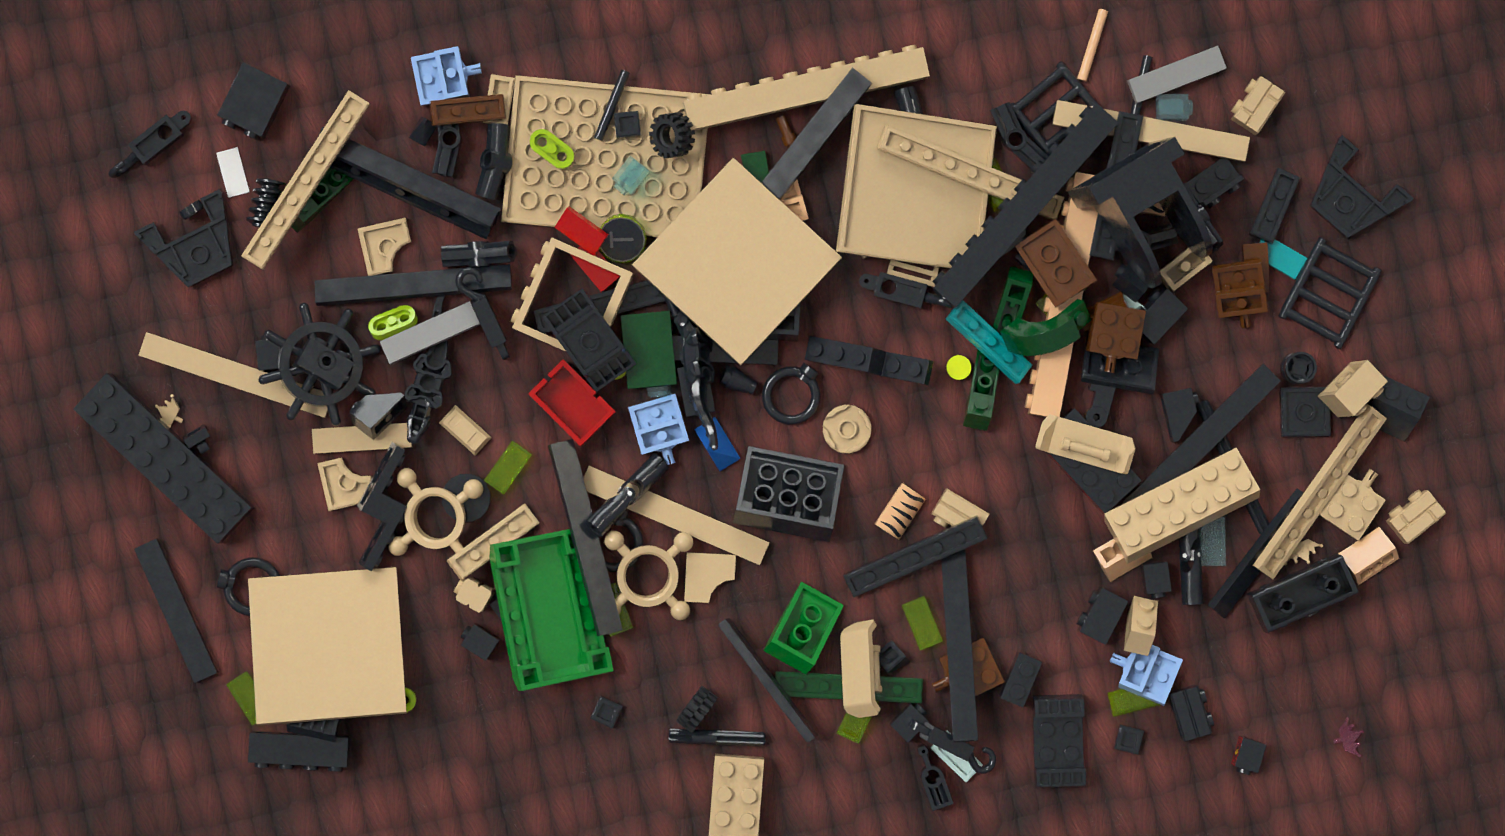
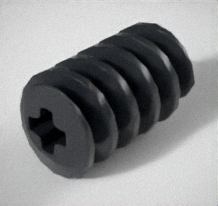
M268 178L256 179L255 182L261 188L253 189V192L259 195V197L251 198V202L257 206L248 209L254 216L246 217V221L251 223L252 226L260 228L278 200L277 195H281L284 191L279 186L287 185L286 183Z

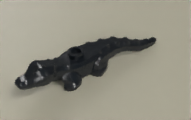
M437 296L432 318L442 314L445 296ZM448 340L430 347L428 352L421 354L413 363L417 374L414 384H411L404 394L405 399L413 403V409L407 418V440L409 443L416 444L419 442L431 424V409H437L443 403L441 390L444 380L452 376L448 357Z
M680 310L674 317V322L683 340L680 360L684 365V376L687 382L686 389L689 393V401L695 409V414L700 418L701 424L706 430V436L710 442L709 446L714 451L718 449L717 431L706 402L707 385L714 382L715 370L709 361V352H712L713 342L708 335L702 336L696 324Z

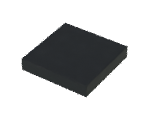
M1326 387L1280 388V437L1331 436L1330 409L1318 397Z

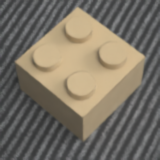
M1368 360L1350 362L1318 397L1337 417L1359 416L1366 410V403L1371 398L1375 399L1383 392V386L1387 383V380Z

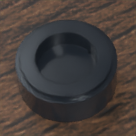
M198 199L181 210L179 214L183 220H186L202 210L204 206Z

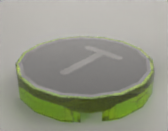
M627 214L612 215L600 227V229L609 234L600 250L605 257L613 262H630L639 257L643 252L647 238L645 228L633 216Z

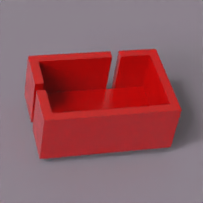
M563 359L548 374L552 379L548 382L544 378L528 394L579 446H583L616 411L601 396L596 399L594 396L597 392Z

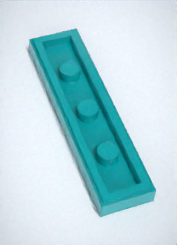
M962 300L947 316L946 320L1015 384L1021 382L1032 367V364L1023 355L1009 352L1002 336L965 301Z

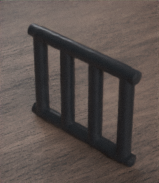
M1062 61L1057 64L1055 71L1018 102L1010 103L1019 124L1045 154H1047L1046 152L1055 142L1059 144L1066 138L1062 135L1067 129L1065 127L1047 141L1038 131L1042 125L1054 116L1056 102L1032 122L1022 112L1023 109L1062 77L1072 88L1058 100L1071 102L1079 95L1087 106L1093 107L1096 103L1098 104Z
M1319 237L1288 294L1278 317L1285 320L1289 318L1334 342V346L1341 350L1374 289L1382 270L1376 267L1372 269L1327 245V241ZM1323 253L1368 277L1362 290L1316 267L1315 264L1320 254ZM1309 275L1357 299L1351 311L1348 312L1304 288ZM1300 296L1343 319L1345 323L1339 334L1293 310L1292 308L1298 297Z

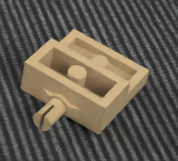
M1369 469L1362 481L1355 480L1347 474L1319 516L1359 541L1385 502V499L1376 494L1370 487L1378 474Z

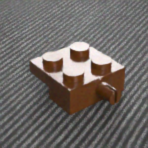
M1261 259L1212 266L1219 318L1239 316L1240 327L1245 328L1246 321V328L1251 326L1249 314L1268 312Z
M1096 302L1093 323L1089 328L1086 351L1101 353L1107 357L1104 371L1115 373L1116 359L1124 357L1138 359L1146 314L1145 310Z
M982 637L972 642L975 696L1004 683V680L984 638ZM947 654L938 657L944 669L945 678L932 683V686L936 687L934 688L936 693L950 687Z

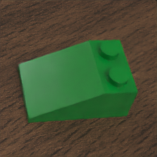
M800 582L763 651L806 675L815 665L844 605L809 585Z

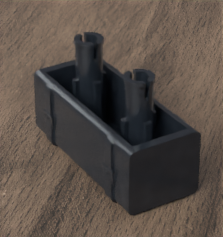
M1335 554L1328 558L1320 559L1316 563L1274 582L1264 584L1260 588L1247 593V596L1262 630L1270 633L1279 628H1284L1299 619L1313 616L1319 613L1320 610L1335 603L1343 602L1359 592L1343 556Z

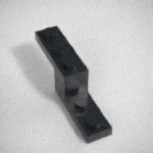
M809 336L805 360L924 385H929L934 362Z
M393 442L357 505L361 511L381 521L358 562L362 567L371 572L374 566L378 567L383 558L382 552L385 546H388L393 541L395 536L394 530L397 524H401L405 519V510L407 508L402 502L383 493V490L388 489L392 483V474L395 468H399L405 458V449Z

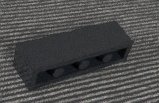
M252 731L249 733L248 763H254V767L269 768V764H279L281 769H294V765H304V770H318V766H326L328 771H343V767L347 768L350 762L351 736L337 735L334 743L296 733Z

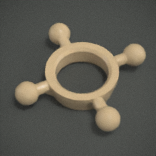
M404 468L400 470L397 474V482L400 486L408 488L413 497L408 502L405 510V525L408 533L403 537H394L393 541L388 545L389 551L395 556H401L407 551L408 544L415 540L418 544L431 549L444 548L450 545L453 551L458 553L463 549L458 538L464 529L466 513L462 503L469 498L476 499L482 495L483 485L476 479L467 481L463 491L456 496L452 492L439 487L421 490L416 483V474L412 469ZM427 497H442L450 502L455 510L456 525L451 534L445 538L430 537L423 532L418 524L417 511L421 502Z
M610 531L607 533L604 539L606 547L610 550H617L623 556L617 570V583L622 592L615 598L618 614L621 613V606L628 600L643 607L656 606L666 602L671 607L673 618L676 620L686 619L690 614L689 605L684 601H678L672 595L678 583V568L673 558L678 553L689 551L692 548V536L686 532L677 534L674 538V545L667 551L651 545L640 546L630 551L624 544V537L620 532ZM652 554L660 557L666 563L668 579L665 586L659 592L646 596L639 595L628 587L626 583V570L629 564L638 556Z

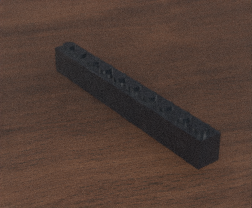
M1096 103L1092 108L1088 105L1080 113L1079 117L1082 120L1076 126L1071 124L1062 135L1066 138L1060 145L1055 142L1046 152L1049 157L1045 162L1042 163L1039 160L1030 170L1033 174L1030 179L1026 181L1023 178L1013 189L1017 192L1011 200L1008 197L1005 198L998 206L1000 213L995 218L990 215L981 226L985 230L979 236L974 234L965 244L968 249L963 255L958 252L949 262L952 267L945 274L941 271L932 281L935 284L932 290L953 309L957 307L1119 123L1100 105Z

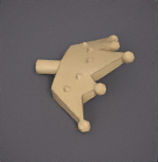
M173 394L170 395L172 398L171 402L165 400L167 407L155 405L162 416L160 419L169 428L174 420L180 423L183 421L182 418L176 416L180 408Z
M1309 539L1299 542L1284 565H1287L1290 559L1297 563V557L1310 564L1309 551L1316 554L1314 547L1320 546L1322 548L1323 544L1319 545Z

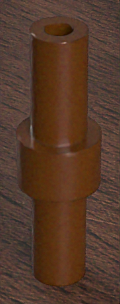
M783 115L776 118V121L783 135L781 138L785 147L789 148L797 137L795 132L792 133L787 119Z

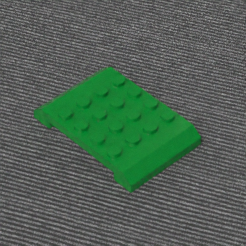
M570 529L491 544L489 558L512 677L518 691L612 672L613 666L609 647H605L603 635L597 636Z

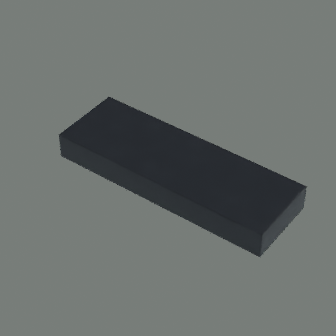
M1280 168L1276 169L1249 233L1250 236L1268 244H1273L1300 177Z

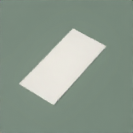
M238 147L216 153L228 198L248 193L249 188Z

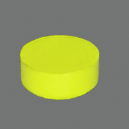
M956 355L947 362V373L955 380L964 379L971 372V363L966 357Z

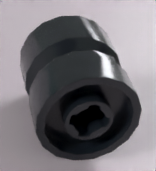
M1306 352L1288 354L1280 364L1281 376L1291 384L1309 382L1317 372L1315 359Z

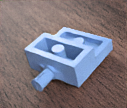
M458 46L411 57L421 106L430 105L429 102L433 100L469 97L467 87L468 76L482 74V70L479 69L481 68L480 63L465 66Z
M676 394L628 407L641 454L662 451L667 465L670 464L667 455H669L671 464L676 463L671 448L679 443L689 441Z
M1152 645L1148 656L1131 653L1128 658L1113 653L1110 663L1123 667L1119 688L1164 706L1183 659L1160 651L1159 647Z

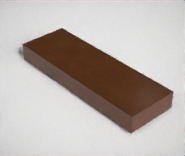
M503 94L433 100L429 102L432 126L506 119Z

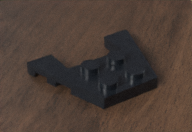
M1341 135L1336 142L1310 207L1345 238H1348L1411 202L1414 198L1401 186L1395 184L1380 202L1342 169L1359 149Z
M221 189L200 198L211 222L168 244L165 243L155 222L134 231L135 235L189 288L233 266Z

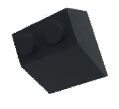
M1383 376L1387 380V383L1383 386V392L1375 399L1371 398L1367 404L1387 418L1379 430L1405 442L1420 420L1430 396L1387 376Z

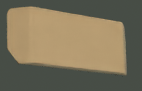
M1051 414L1042 422L1035 446L1036 449L1125 475L1129 472L1135 452L1133 438Z
M874 620L854 623L846 627L840 635L843 706L848 714L858 718L878 715L880 712V707L875 701V693H882L879 664L880 646L873 645L872 632L877 626Z

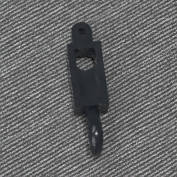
M183 110L172 118H169L166 114L130 142L128 146L133 152L124 161H120L109 170V177L117 178L121 176L138 160L147 165L184 135L180 131L191 123L190 113ZM164 126H169L172 129V135L165 140L161 139L158 131Z
M463 268L455 278L456 287L460 292L472 299L470 300L471 305L491 347H497L502 359L506 360L510 358L504 345L506 337L486 295L472 291L463 284V278L468 274L474 275L477 282L482 283V274L475 268Z
M880 272L879 277L863 274L859 279L861 287L875 291L874 297L922 309L923 302L953 309L939 295L926 292L928 285L883 272ZM890 280L896 284V290L893 294H885L882 291V285L885 281Z
M912 720L909 727L920 732L919 736L926 741L969 762L976 773L986 774L992 771L996 765V755L989 747L982 748V752L989 755V762L985 766H979L973 753L975 747L969 743H953L952 734L928 722L922 725Z

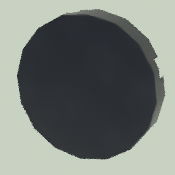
M459 474L451 478L444 487V489L457 496L463 491L465 483L471 479H476L483 485V493L479 498H469L462 503L466 513L465 522H473L481 518L488 511L491 502V493L487 484L480 477L472 474ZM442 498V505L446 513L456 520L453 506L446 499Z

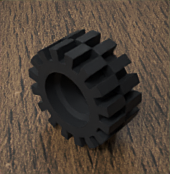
M683 113L661 114L653 120L655 123L650 126L653 131L649 132V136H653V140H650L651 145L655 144L653 150L655 152L659 151L658 155L660 157H680L689 153L688 150H692L693 146L690 143H695V138H692L695 130L690 129L693 124L692 122L687 123L689 118L683 116ZM671 127L675 134L674 143H672L669 135Z
M701 686L678 716L676 722L692 733L718 697Z

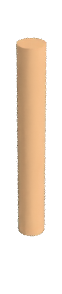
M1104 9L1098 10L1077 77L1078 80L1084 82L1087 81L1108 11Z

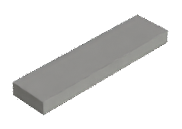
M1215 46L1127 80L1136 104L1224 70L1226 65L1219 47Z
M469 301L380 341V344L389 364L392 365L475 328L480 323Z

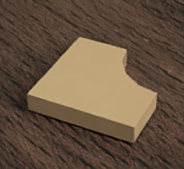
M406 218L358 228L368 276L393 272V260L396 253L402 246L411 243Z
M343 458L317 463L328 511L357 505L368 487L372 476H360L353 473L346 467Z
M687 552L684 602L709 603L711 593L716 586L724 581L735 580L736 555Z

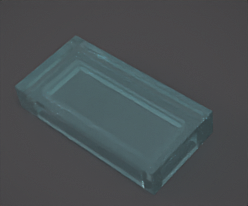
M1222 516L1200 527L1202 566L1226 565L1225 516Z

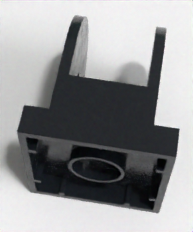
M1176 137L1151 142L1068 191L1077 208L1095 207L1130 268L1150 288L1160 285L1162 277L1155 256L1133 218L1142 211L1159 202L1177 234L1194 254L1200 258H1205L1212 254L1213 251L1207 227L1171 163L1185 154Z

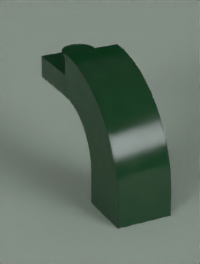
M1076 299L1061 313L1049 320L1028 322L1016 318L1000 333L1009 352L1023 356L1043 355L1060 350L1081 337L1079 330L1088 324L1091 318L1085 302Z

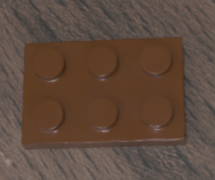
M1057 219L1015 245V248L1055 308L1097 281Z

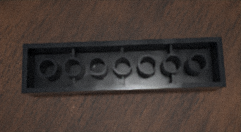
M106 373L73 408L217 544L222 543L255 508L196 451L188 448L182 438L169 428L113 374Z

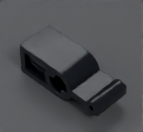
M924 744L918 745L917 751L922 756L925 764L921 769L920 778L932 811L954 804L941 769L937 765L930 764L926 746ZM929 770H936L938 772V775L935 776L936 781L928 782L925 780ZM936 787H937V789H938V792H939V795H940V798H941L942 801H939L937 792H936V790H935Z

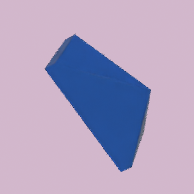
M714 417L713 421L718 438L717 450L713 451L709 446L710 442L702 425L694 430L717 468L721 471L741 458L718 420Z

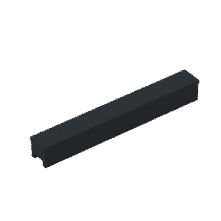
M350 139L346 141L330 168L484 239H487L494 224L496 225L501 208Z

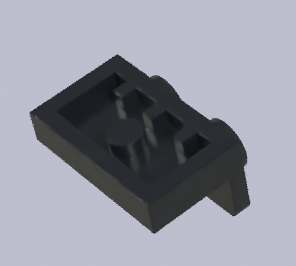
M1221 158L1188 181L1187 185L1194 194L1198 204H1201L1203 207L1207 205L1210 209L1221 201L1219 196L1227 191L1230 195L1240 188L1241 184L1239 182L1244 177L1242 174L1239 175L1228 159Z

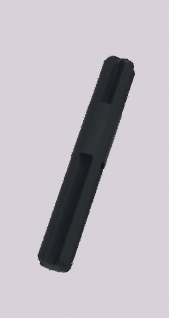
M670 729L668 737L670 743L765 746L766 739L764 732L694 729L692 733L687 729Z

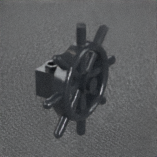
M303 302L299 305V310L304 326L293 331L286 339L271 330L264 332V338L281 347L278 355V371L260 375L258 381L264 385L281 380L285 389L295 398L286 414L288 420H294L305 403L312 406H327L332 425L338 426L341 423L337 402L345 399L353 390L358 391L364 396L376 395L374 389L360 382L363 369L362 358L380 353L381 347L375 344L359 348L355 339L345 330L353 316L351 309H346L343 312L337 325L327 322L313 323L309 305ZM316 333L329 334L330 337L325 342L318 338ZM307 335L308 340L303 348L295 345L301 338ZM338 341H340L346 347L348 352H343L341 350H337L335 352L333 350L335 349ZM291 354L297 356L293 367L289 366ZM306 373L308 376L300 388L293 377ZM317 380L320 381L324 396L310 394Z

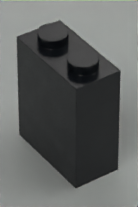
M243 62L217 116L223 119L222 124L234 130L237 125L245 129L243 134L257 140L258 136L265 139L290 85Z

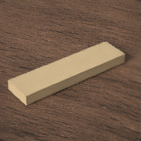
M407 423L390 424L374 440L356 426L312 429L313 454L388 449L392 442L402 448L412 447V443H409L407 440Z
M523 504L449 558L447 562L459 579L463 580L490 560L491 544L517 540L538 525L539 522L527 505Z

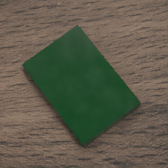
M670 311L621 315L623 344L636 362V365L626 371L628 389L677 384Z

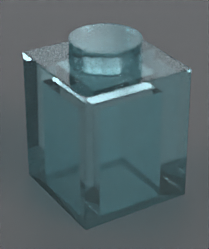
M1159 94L1156 97V119L1186 121L1189 119V115L1193 113V102L1188 100V94Z
M629 156L612 178L615 182L613 187L624 196L627 192L632 196L650 174V171L633 157Z

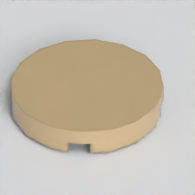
M842 405L835 407L827 414L823 422L822 432L825 441L832 449L840 453H852L859 451L867 444L871 435V423L869 417L862 409L853 405Z

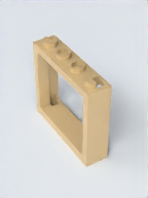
M551 238L550 242L545 241L540 253L544 255L540 264H535L530 276L534 279L530 287H525L521 296V300H524L521 309L516 308L511 322L514 323L513 329L566 351L558 339L523 325L556 248L621 276L603 316L610 327H612L634 273Z

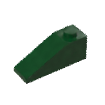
M1010 266L992 326L1000 335V331L1016 318H1022L1033 283L1032 272Z

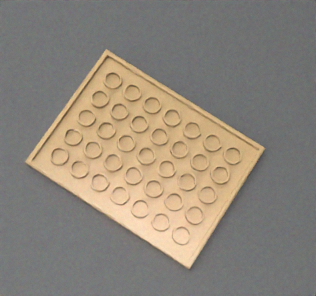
M516 75L508 153L512 156V167L505 178L501 222L555 227L566 208L570 206L600 229L611 219L622 217L636 222L643 230L644 236L659 237L702 190L708 128L695 131V134L692 135V138H695V143H690L693 148L688 150L689 153L687 155L664 158V156L660 157L658 155L659 151L655 152L653 150L655 144L651 145L650 140H653V136H649V132L653 131L650 126L655 123L653 120L661 114L677 112L683 113V116H686L683 101L688 100L687 96L697 93L625 86L614 113L638 111L641 136L616 138L613 114L603 141L595 139L594 135L615 85ZM671 127L669 135L672 143H674L675 134ZM539 129H545L567 144L574 152V162L566 169H558L534 152L530 146L532 133ZM545 138L538 140V145L541 147L547 144ZM562 152L558 154L557 158L559 161H565L567 155Z

